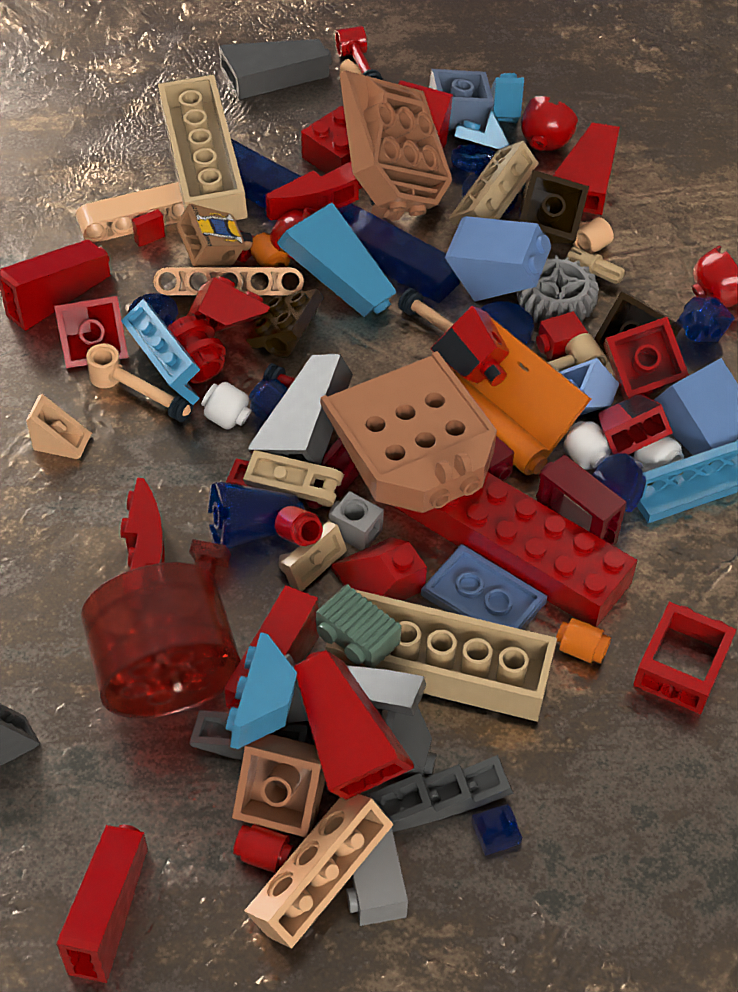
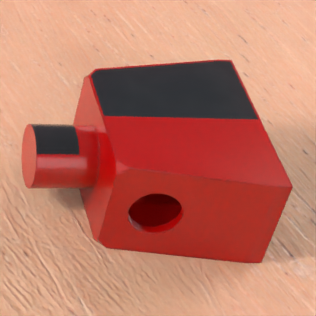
M473 305L430 348L432 352L438 351L445 362L466 380L478 384L486 378L491 386H497L507 377V373L499 364L508 356L509 349L489 314Z
M641 394L615 403L612 407L598 414L603 433L615 460L673 434L662 405Z

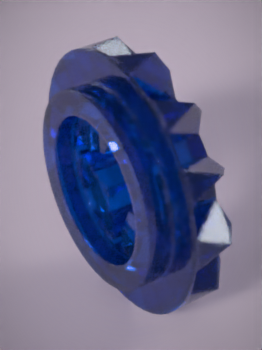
M470 143L466 146L458 145L456 149L452 150L451 162L454 166L466 172H483L495 155V152L490 150L488 146H480L479 143L477 145Z
M159 293L140 296L129 307L130 312L144 299L159 314V317L167 327L176 321V316L178 315L176 302L169 296Z

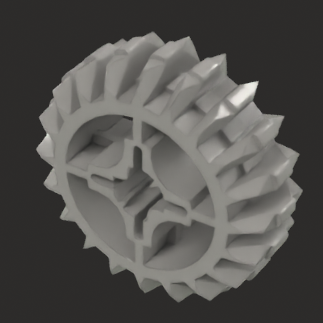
M556 255L554 259H546L537 286L517 291L516 295L520 308L524 309L526 316H533L535 323L574 311L582 323L585 317H590L597 305L599 287L595 274L589 272L588 266L581 267L580 260L571 262L569 257L562 260Z

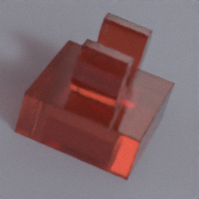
M192 539L189 553L194 561L198 562L196 573L199 574V578L213 580L216 565L228 568L231 554L226 545Z

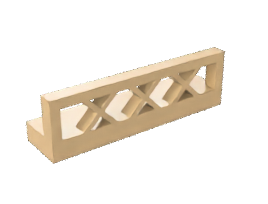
M524 141L499 149L449 217L453 225L459 224L461 218L466 216L498 220L501 218L529 178L532 170L538 165L537 160Z

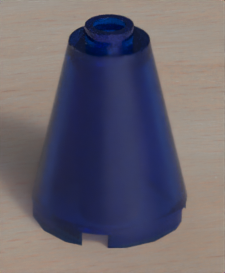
M222 481L215 482L210 486L208 497V513H213L214 523L209 524L212 543L215 549L226 550L276 535L275 520L278 513L287 506H296L304 509L303 502L298 501L297 496L294 494Z

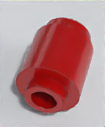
M287 506L283 508L275 520L277 534L281 538L297 545L309 546L316 543L322 536L323 526L318 516L299 507Z
M244 824L236 837L233 854L241 857V861L276 874L293 854L295 846L290 845L289 835L256 824L252 826Z

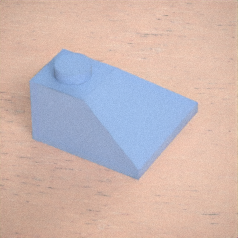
M598 358L559 371V373L591 398V401L580 415L597 410H605L614 402L619 382Z

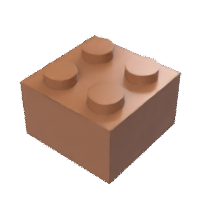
M268 734L245 745L232 818L307 837L317 822L325 783L316 745Z

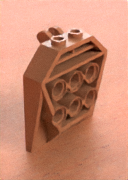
M346 70L339 73L352 171L355 178L375 203L372 207V215L378 219L386 218L387 220L395 221L399 220L404 212H409L410 216H420L425 214L427 209L437 206L451 184L452 177L424 91Z
M438 351L432 353V356L328 397L327 395L320 397L321 406L375 501L424 513L433 508H441L448 502L461 496L472 495L483 487L495 450L497 429Z

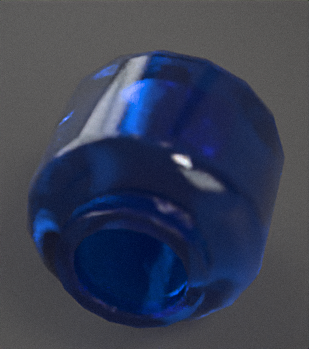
M275 378L268 381L265 379L261 380L249 395L251 411L262 421L266 422L289 388Z

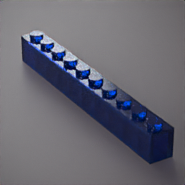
M231 139L245 191V198L255 202L260 207L266 208L267 193L301 177L295 172ZM353 203L338 208V211L382 272L400 284L415 289L424 297L438 304L460 284L459 278L445 259L446 253Z

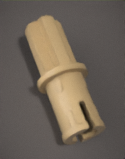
M573 246L572 251L570 250L567 255L571 262L580 260L581 267L588 266L589 272L614 284L621 283L623 280L624 268L603 260V256L600 254L593 255Z

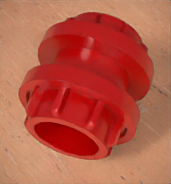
M185 316L168 326L173 335L201 369L190 380L191 383L206 382L220 373L225 362L226 348L220 339L214 338L215 330L209 321L198 319L197 316Z

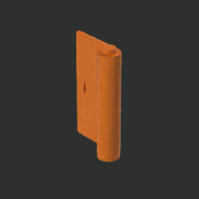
M490 317L509 349L508 356L499 364L507 373L505 380L497 386H491L486 378L477 384L466 380L453 368L451 370L497 429L496 436L514 451L513 465L525 475L538 474L547 464L549 455L591 401V398Z

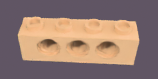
M360 794L348 800L340 797L244 912L267 937L292 949L394 824L372 798Z

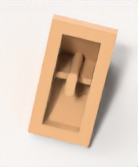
M43 394L38 396L26 420L33 450L68 458H80L92 432Z

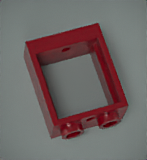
M565 454L554 463H547L539 474L540 483L536 494L537 501L614 546L618 541L627 502Z

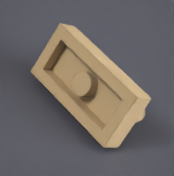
M330 521L326 522L323 525L322 536L316 543L309 546H299L293 552L279 556V568L286 574L292 588L303 591L347 551L338 525Z

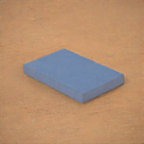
M463 544L455 550L421 588L422 597L447 612L522 630L526 628L547 601L545 594Z

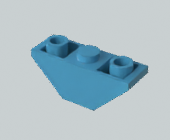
M515 73L500 74V77L495 78L491 87L494 99L493 112L498 122H518L521 118L524 78H517Z
M261 632L257 646H249L244 665L245 669H249L248 676H240L235 695V699L240 700L239 707H231L227 719L226 730L232 731L230 747L239 749L285 727L294 694L297 672L270 636Z

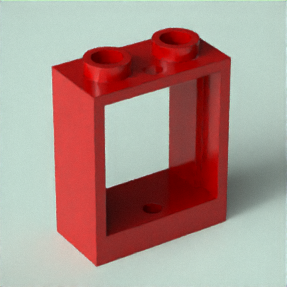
M669 602L638 666L633 686L702 714L737 629L728 626L723 621L696 613L689 607ZM668 628L718 648L704 681L654 660Z

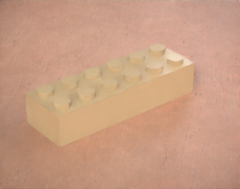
M209 75L158 84L162 113L184 209H186L188 204H195L230 213L234 216L235 220L248 218L245 191L215 76Z
M355 590L401 625V642L399 646L395 647L394 651H391L375 668L424 676L426 681L424 694L538 722L557 638ZM335 642L326 644V650L344 661L346 666L366 667L362 663L360 665L352 663L345 655L344 649Z

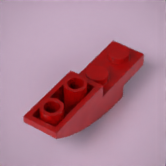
M351 161L323 176H320L313 170L267 193V217L270 220H278L284 213L294 209L304 210L305 208H312L319 211L332 202L338 209L359 200V189L363 187L353 175Z
M137 478L134 491H129L127 497L128 518H123L121 522V538H126L129 552L128 567H131L129 575L123 576L121 594L126 596L130 611L143 612L149 583L163 584L165 546L161 517L156 500L145 479Z

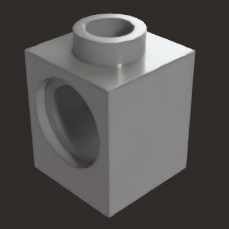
M349 491L342 501L338 500L333 504L329 512L330 522L338 525L344 542L359 550L368 548L383 530L384 509Z

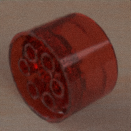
M178 562L158 563L124 572L99 586L87 598L81 610L82 625L101 702L107 710L122 717L137 719L156 718L203 705L224 692L225 686L241 661L217 580L211 572L197 565Z

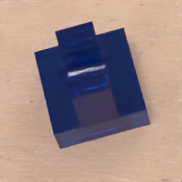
M508 804L472 815L471 823L485 856L521 844L522 835L513 811Z

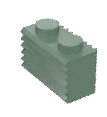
M349 584L341 588L316 611V628L319 636L329 644L335 642L342 647L347 658L356 665L362 663L368 668H375L401 642L400 623L396 622L394 618H390L388 614L379 609L377 605H373L366 597H362L355 589H351Z

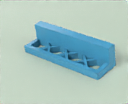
M142 299L121 322L168 385L194 405L200 398L188 384V381L201 369L152 306Z
M738 441L638 474L632 500L647 523L737 493Z

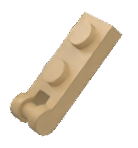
M254 450L243 480L248 486L315 501L326 507H332L337 497L334 493L335 489L341 485L344 474L334 468ZM316 479L324 481L322 488L314 487Z

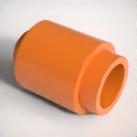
M263 232L253 238L251 255L260 267H288L290 263L288 254L283 249L279 251L272 245L270 234Z
M572 618L569 623L563 621L556 636L557 642L561 643L559 651L590 664L593 661L602 663L612 637L605 635L604 630Z

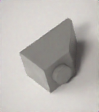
M390 828L353 873L352 888L346 889L350 913L357 912L360 926L407 918L408 899L392 828Z

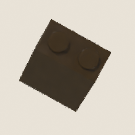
M532 170L525 185L516 221L537 223L543 233L548 236L551 244L574 243L589 186Z
M621 291L594 339L603 353L607 355L604 348V342L607 337L668 317L676 338L683 324L635 296Z

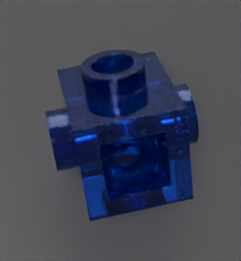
M693 297L685 305L684 311L677 321L683 324L684 333L690 340L695 342H719L735 317L717 298Z

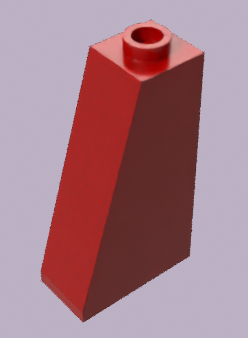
M592 122L553 175L589 186L583 210L585 213L603 214L620 130L618 126Z
M87 239L1 268L0 291L6 316L24 331L33 327L55 312L54 306L70 303L110 277V258L104 248L97 247Z
M285 585L250 646L256 647L260 632L270 636L284 656L290 654L296 664L302 662L319 638L316 628V611L319 610L318 598ZM248 649L224 688L226 708L239 707L240 700L235 699L240 676L247 677L249 669L244 668Z
M324 650L308 655L306 660L293 666L297 672L298 685L328 791L348 800L414 769L413 761L344 661L329 651Z
M126 824L119 825L118 827L106 825L57 941V947L66 972L70 976L104 983L108 982L148 850L144 832H141L134 826Z

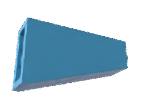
M333 202L286 230L278 240L277 244L281 249L363 317L372 311L378 315L391 305L389 299L397 291Z

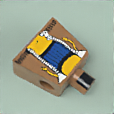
M188 204L176 224L193 267L231 266L235 263L242 250L248 251L252 247V235L247 232H240L234 216L230 213Z

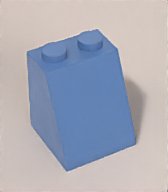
M466 216L461 218L445 259L475 302L536 287L550 252L551 243L548 236L543 233L537 223Z
M722 358L671 385L654 399V401L662 405L672 429V435L693 456L738 441V383Z

